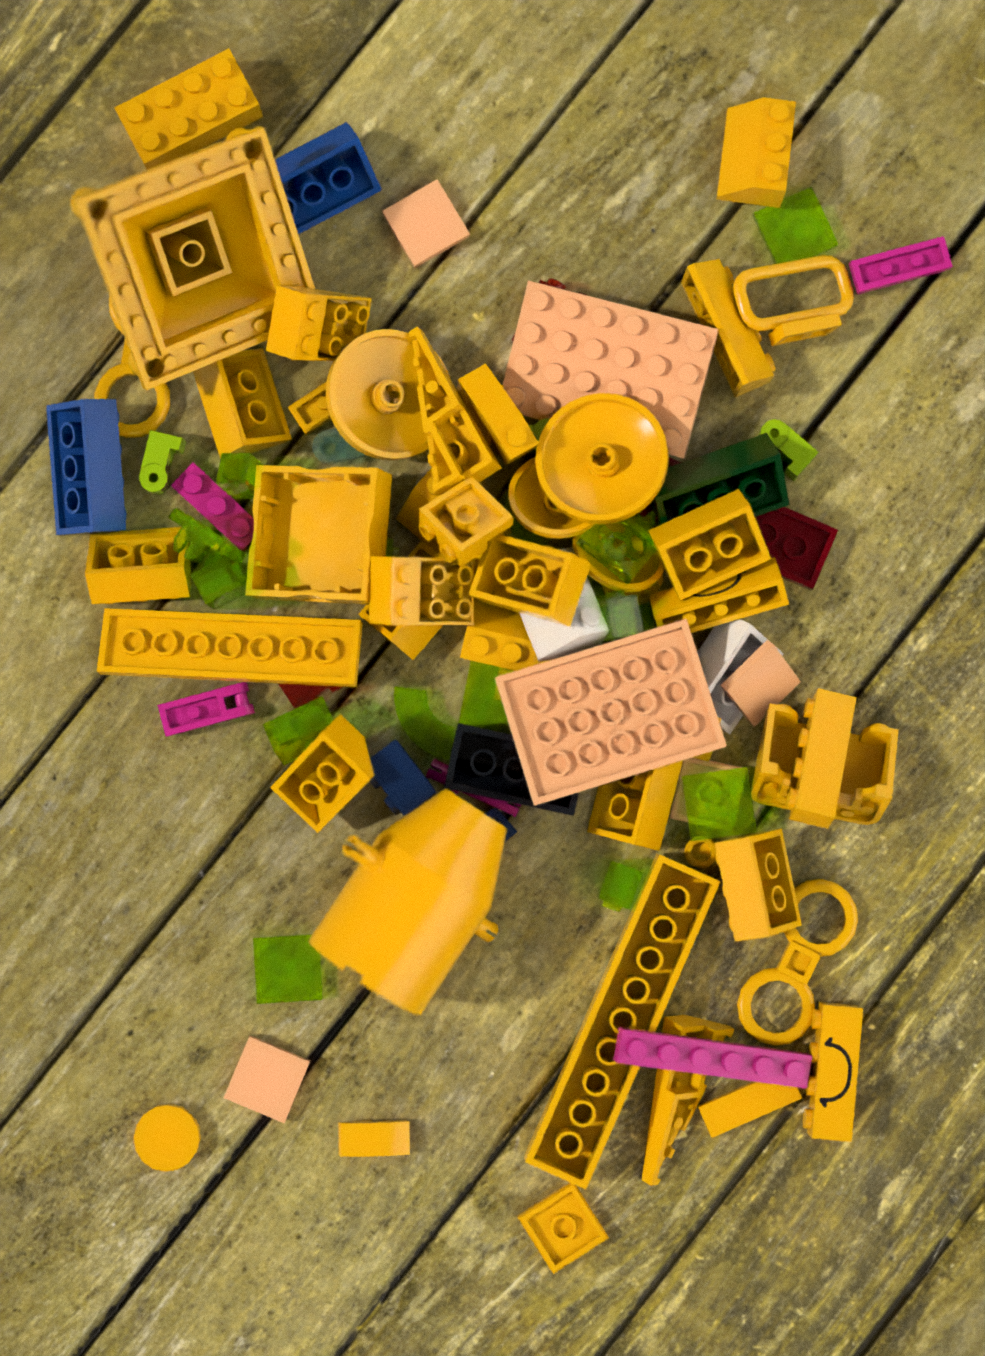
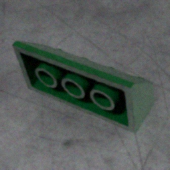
M764 433L668 467L665 481L659 493L650 503L658 526L737 489L742 492L750 504L754 517L790 505L780 452L769 435Z

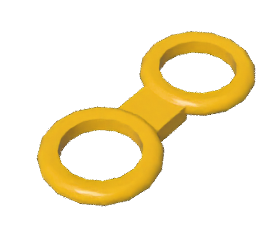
M109 296V314L115 327L123 334L111 297ZM126 339L124 340L121 364L110 368L99 379L94 399H108L111 387L119 379L136 375L129 368L130 349ZM167 383L154 387L157 393V404L152 415L139 424L127 425L118 422L119 436L139 438L148 435L150 430L156 431L166 420L171 406L170 390Z
M815 879L807 880L794 887L797 904L804 897L817 892L830 894L839 901L844 912V923L842 930L836 938L827 943L816 944L808 942L800 936L796 928L783 932L789 942L777 967L762 969L750 976L740 990L737 1002L739 1020L746 1032L758 1042L772 1046L786 1045L805 1034L811 1026L813 1009H815L814 994L808 982L820 957L831 956L846 948L855 936L858 924L856 904L849 892L836 882ZM767 982H786L794 987L800 996L802 1007L800 1016L795 1024L785 1031L771 1032L764 1030L757 1025L752 1016L751 1002L753 995L760 986Z

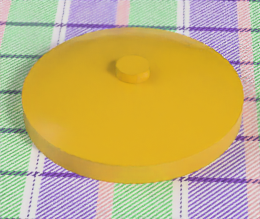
M381 329L357 337L339 352L327 376L326 403L334 426L344 440L353 448L375 459L398 461L414 457L428 449L427 436L423 431L417 386H419L417 370L413 365V358H415L413 344L407 332ZM436 353V355L438 356L440 362L442 363L443 367L445 368L447 374L449 375L445 364L443 363V361L441 360V358L439 357V355Z
M612 393L586 395L563 406L545 425L536 448L537 475L549 500L569 517L592 524L619 522L642 511L659 493L665 481L669 464L667 441L663 429L655 416L637 401Z

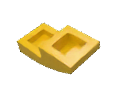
M410 1121L338 1122L339 1156L410 1155Z

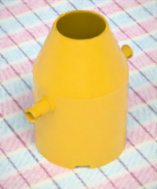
M445 788L379 833L371 846L362 841L358 836L353 835L349 837L347 841L353 844L356 849L344 843L343 854L357 861L359 865L308 942L321 955L344 971L348 965L361 974L363 978L360 983L400 1008L412 1014L421 1015L473 935L475 934L485 942H491L494 937L488 934L486 930L488 929L496 935L498 933V925L485 917L492 908L507 829Z

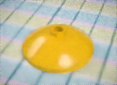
M535 457L525 462L514 473L508 490L509 506L516 520L527 530L543 537L560 539L577 536L595 525L576 520L559 509L553 508L555 505L549 500L540 484Z
M637 515L615 523L595 524L586 532L573 536L575 555L591 563L588 574L594 580L610 589L621 592L643 591L654 585L665 569L648 531L653 529V527Z

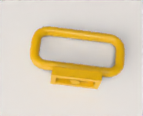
M820 255L750 268L742 271L736 277L733 285L735 301L743 322L749 328L756 331L773 330L768 334L771 346L829 335L842 325L840 316L849 311L854 301L853 288L844 264L838 258L831 255ZM821 268H828L835 274L841 293V300L837 304L766 318L757 317L751 309L746 292V286L749 282Z

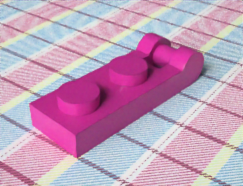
M241 682L157 705L165 736L169 737L255 714L254 706L249 703L247 692H249L248 683ZM234 696L237 707L228 709L225 698Z

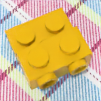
M473 477L463 480L419 509L420 524L418 528L422 536L427 541L434 539L440 545L439 550L443 558L449 563L455 560L461 567L485 552L489 540L513 525V516Z

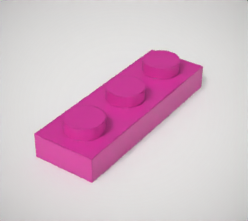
M944 236L852 260L849 263L857 295L948 271L953 267Z
M192 462L171 486L244 553L252 542L254 518Z

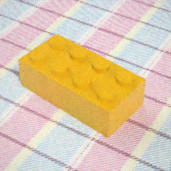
M229 48L114 107L147 170L197 152L228 136L234 129L243 128L263 117L260 105Z

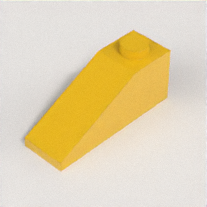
M486 363L457 380L506 465L537 447L539 443L523 415Z

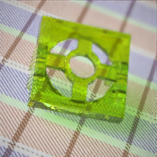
M174 508L169 514L168 518L181 526V529L174 538L173 550L180 553L188 542H191L184 556L187 560L199 563L210 552L203 567L210 571L219 566L224 557L239 565L245 558L244 551L184 511Z
M640 511L628 519L619 521L618 523L626 527L623 533L612 532L605 524H595L583 533L576 544L629 584L657 552L648 531L655 524V513L653 511L649 512L644 518L640 516ZM634 535L643 542L642 554L632 547L631 538ZM615 538L625 542V544L623 543L618 546L617 549L612 545ZM627 556L632 561H626L624 559Z

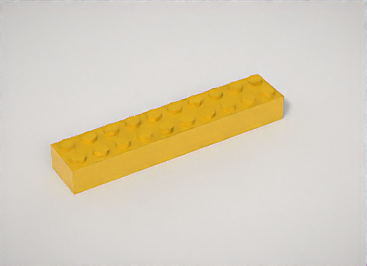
M656 853L524 1154L525 1163L583 1189H587L640 1066L621 1064L614 1061L619 1027L656 1031L721 881Z

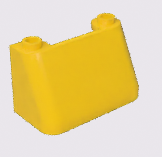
M769 703L766 710L752 781L751 798L763 805L791 810V808L786 807V801L790 788H795L797 778L792 777V770L796 757L801 758L802 747L797 746L801 728H806L807 724L798 723V713L787 704ZM874 723L863 729L860 735L850 733L835 819L863 825L875 824L881 819L892 800L899 729L889 728L881 723Z

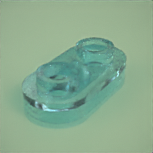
M336 428L320 432L313 440V452L316 458L324 464H336L367 456L346 442ZM328 443H332L336 447L335 451L331 454L324 452V446Z

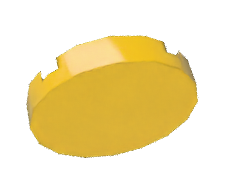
M170 1103L157 1105L146 1112L137 1123L134 1133L135 1150L142 1162L152 1169L163 1172L178 1170L188 1164L197 1153L201 1140L199 1124L192 1114L184 1107Z

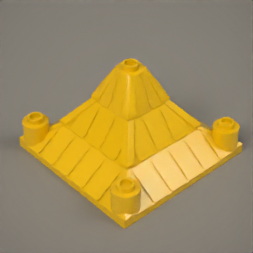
M258 126L251 130L236 128L228 134L223 142L216 143L99 189L91 187L80 188L72 196L71 210L84 224L130 349L129 368L139 377L142 388L146 391L267 341L277 285L315 289L264 127Z

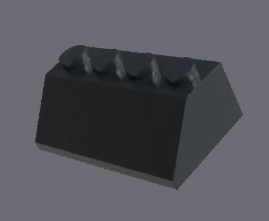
M458 723L444 788L574 816L579 792L534 806L512 734Z

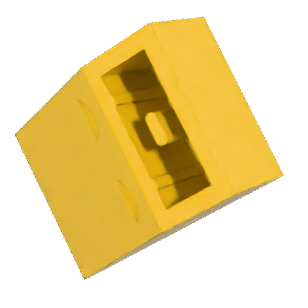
M277 285L266 351L292 360L334 361L347 344L366 333L372 298L305 287Z
M370 556L369 623L383 625H474V597L470 596L469 592L475 577V559L461 567L455 560L449 563L444 558Z

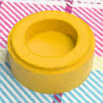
M698 835L687 841L684 847V856L693 867L707 868L716 860L715 842L711 838Z

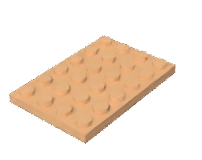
M528 281L503 381L504 390L522 415L538 420L550 419L563 406L586 395L612 393L631 398L642 404L655 416L663 429L669 455L685 458L719 329Z
M687 619L495 677L534 806L727 747Z

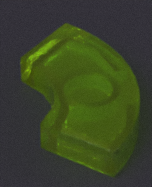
M394 686L395 710L406 734L426 752L450 760L455 727L443 724L432 714L428 705L426 690Z

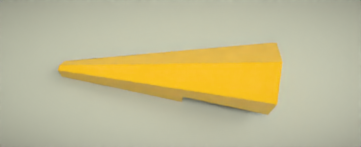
M417 326L409 331V337L413 344L415 357L413 358V365L417 370L419 383L417 391L423 431L427 436L428 464L431 466L434 483H431L432 489L436 494H441L469 477H473L480 483L502 469L423 330Z
M689 1015L664 1017L662 1033L724 1041L726 1036L732 1037L734 1028ZM657 1068L641 1179L650 1186L659 1184L661 1180L658 1177L659 1170L666 1157L672 1158L675 1150L671 1146L679 1130H686L707 1088V1085L704 1083L706 1075Z

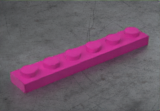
M619 1027L614 1061L621 1064L807 1089L812 1056L803 1052Z

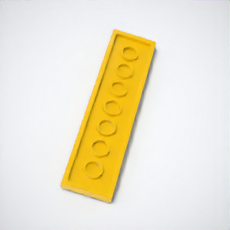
M104 608L97 672L100 675L357 687L363 623L361 620Z

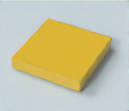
M570 1182L517 1215L553 1274L609 1238L577 1185Z

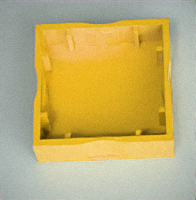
M256 465L252 510L254 532L249 548L245 595L260 600L369 605L370 556H386L392 474L379 468L331 467L314 470L300 466Z

